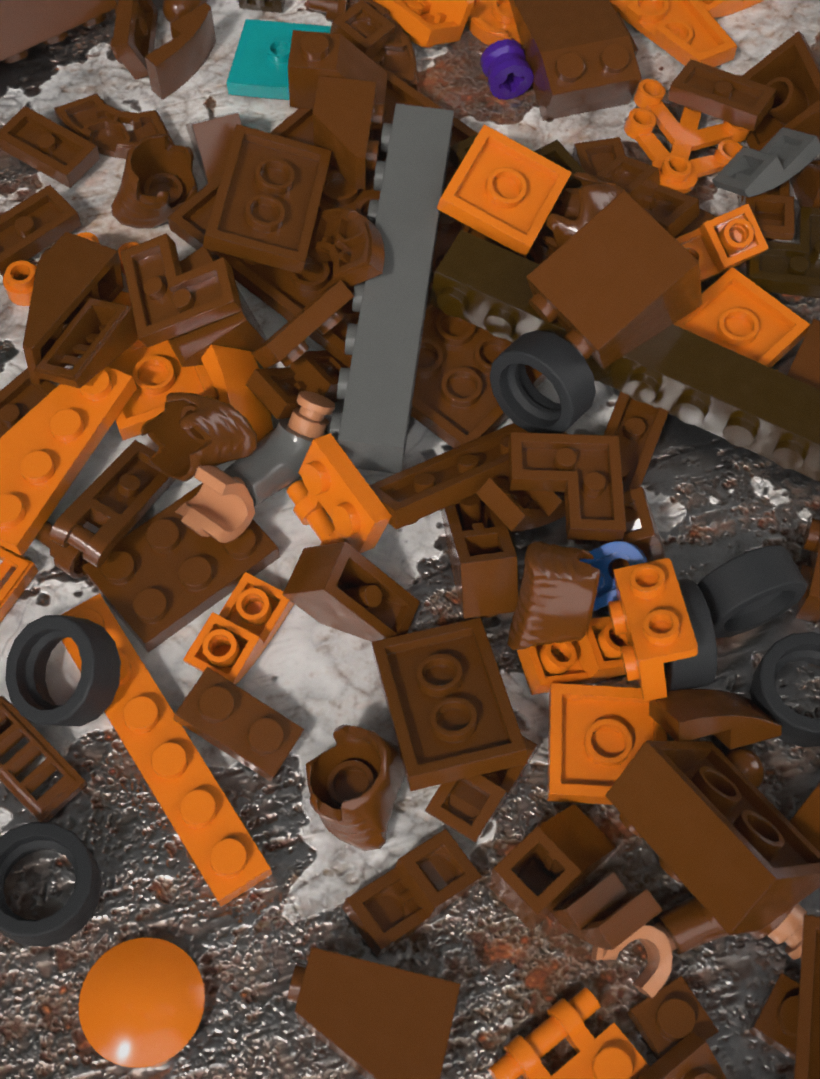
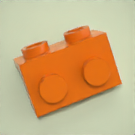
M373 0L390 12V16L409 34L412 42L426 48L459 41L474 4L473 0Z
M669 558L613 569L618 600L608 602L610 618L615 635L626 634L628 645L620 647L627 681L638 679L644 702L667 697L664 663L694 657L698 654L696 637L672 561Z

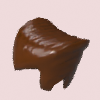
M156 134L141 139L128 150L120 187L111 204L112 215L120 224L136 229L156 228L168 222V216L198 192V185L193 174L194 154L191 148L187 145L186 147L172 145L167 134Z
M573 173L571 176L580 180L583 187L580 189L567 188L564 190L559 214H551L546 220V225L551 230L546 235L540 234L542 242L550 249L556 251L625 189L608 181L597 179L587 173Z
M169 393L166 396L165 410L155 418L144 423L141 429V436L148 434L159 446L158 451L148 461L165 476L185 482L195 476L198 466H219L226 462L249 457L255 452L257 435L249 421L232 405L212 397L194 393Z
M534 541L528 545L524 561V575L519 598L510 624L507 645L512 650H522L530 646L548 645L551 643L579 641L587 634L600 578L599 569L580 561L581 559H594L589 551L576 547L547 544L541 541Z
M347 724L341 725L333 733V737L337 742L336 745L306 763L310 804L315 812L318 813L327 830L339 840L363 851L381 849L386 843V833L389 820L391 819V812L394 808V801L397 798L398 790H400L406 774L399 747L382 738L373 730L368 731L361 727Z

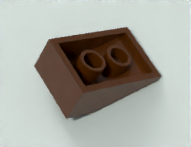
M509 0L521 45L526 55V62L529 63L534 74L532 84L543 121L630 103L642 77L630 35L609 0Z

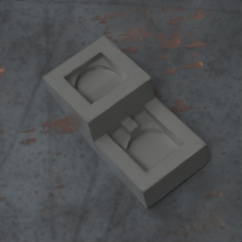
M782 127L760 151L743 147L712 181L715 187L748 198L762 194L786 182L811 163L820 154V142L817 136Z

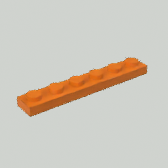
M99 593L63 613L62 615L88 619L104 627L115 641L121 661L120 684L112 703L104 713L220 907L271 876L272 871L185 729L180 723L173 720L175 713L101 594ZM66 637L61 641L81 673L82 661L78 646L71 637Z

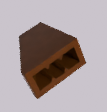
M311 947L307 965L297 963L294 968L288 991V1001L296 1003L295 1014L298 1022L366 1079H440L461 984Z

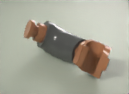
M300 391L296 401L301 407L293 408L290 418L279 419L277 426L257 442L256 450L251 456L236 460L224 471L211 465L198 466L194 478L203 483L200 491L194 498L185 502L175 511L183 517L181 521L185 526L200 536H211L222 543H228L240 536L251 523L255 515V506L301 478L298 472L313 439L329 434L326 432L329 420L325 415L333 414L335 409L334 402L314 392Z

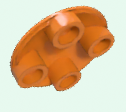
M151 937L135 938L122 942L109 949L94 963L83 982L79 996V1019L84 1035L96 1052L117 1065L131 1068L161 1067L179 1053L196 1033L204 1013L205 983L192 958L184 950L171 942Z

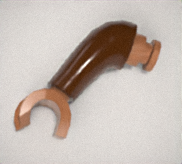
M693 895L654 917L655 925L642 926L615 949L607 950L593 945L591 959L616 960L620 951L625 946L638 939L645 947L647 965L632 985L643 995L653 998L665 984L671 973L672 951L680 955L700 945L729 935L727 932L715 927L705 918L700 908L701 903ZM797 903L762 930L746 932L745 934H750L755 940L768 936L777 945L785 942L787 944L785 952L793 960L801 957L803 917L807 915V911Z

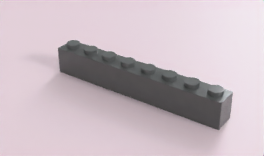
M396 103L393 123L383 124L380 152L387 153L386 161L377 160L374 176V191H381L379 200L370 199L367 219L378 228L383 239L385 250L383 274L359 283L354 287L352 311L360 313L358 324L349 323L347 327L345 354L352 355L350 368L341 367L339 372L337 399L344 400L343 412H333L329 434H332L357 469L395 474L403 469L441 211L436 208L444 193L454 110Z

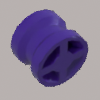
M504 39L491 44L484 50L480 59L481 68L485 76L488 77L490 91L498 99L508 100L524 94L533 83L534 74L529 63L525 61L526 55L521 44L516 40Z

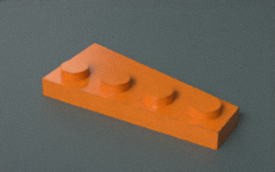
M609 0L623 20L684 66L692 59L716 67L733 60L735 57L737 45L699 0Z
M106 366L80 389L59 384L0 438V546L21 556L25 554L137 389L133 376Z

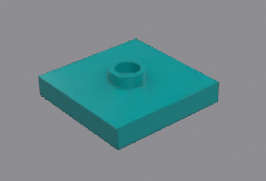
M246 19L226 82L228 94L290 100L288 61L293 30L330 33L331 26Z

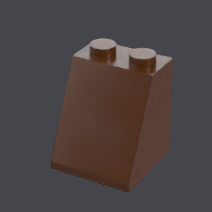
M625 190L526 276L533 295L529 299V303L535 312L549 325L556 320L568 332L564 339L571 343L585 360L591 356L603 369L687 316L702 304L699 261Z

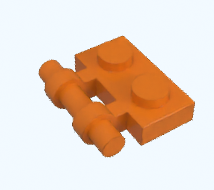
M331 433L313 439L298 472L302 480L291 484L286 491L295 504L294 513L303 525L311 526L321 540L320 545L347 542L359 553L375 548L392 515Z
M584 987L570 1000L566 1001L561 998L547 1010L549 1017L526 1037L523 1038L518 1034L503 1046L505 1054L492 1064L488 1071L493 1079H518L521 1075L524 1079H636L650 1066L615 1023H612L596 1038L593 1037L586 1028L584 1021L599 1010L601 1006L591 991ZM565 1038L577 1054L551 1076L540 1059Z

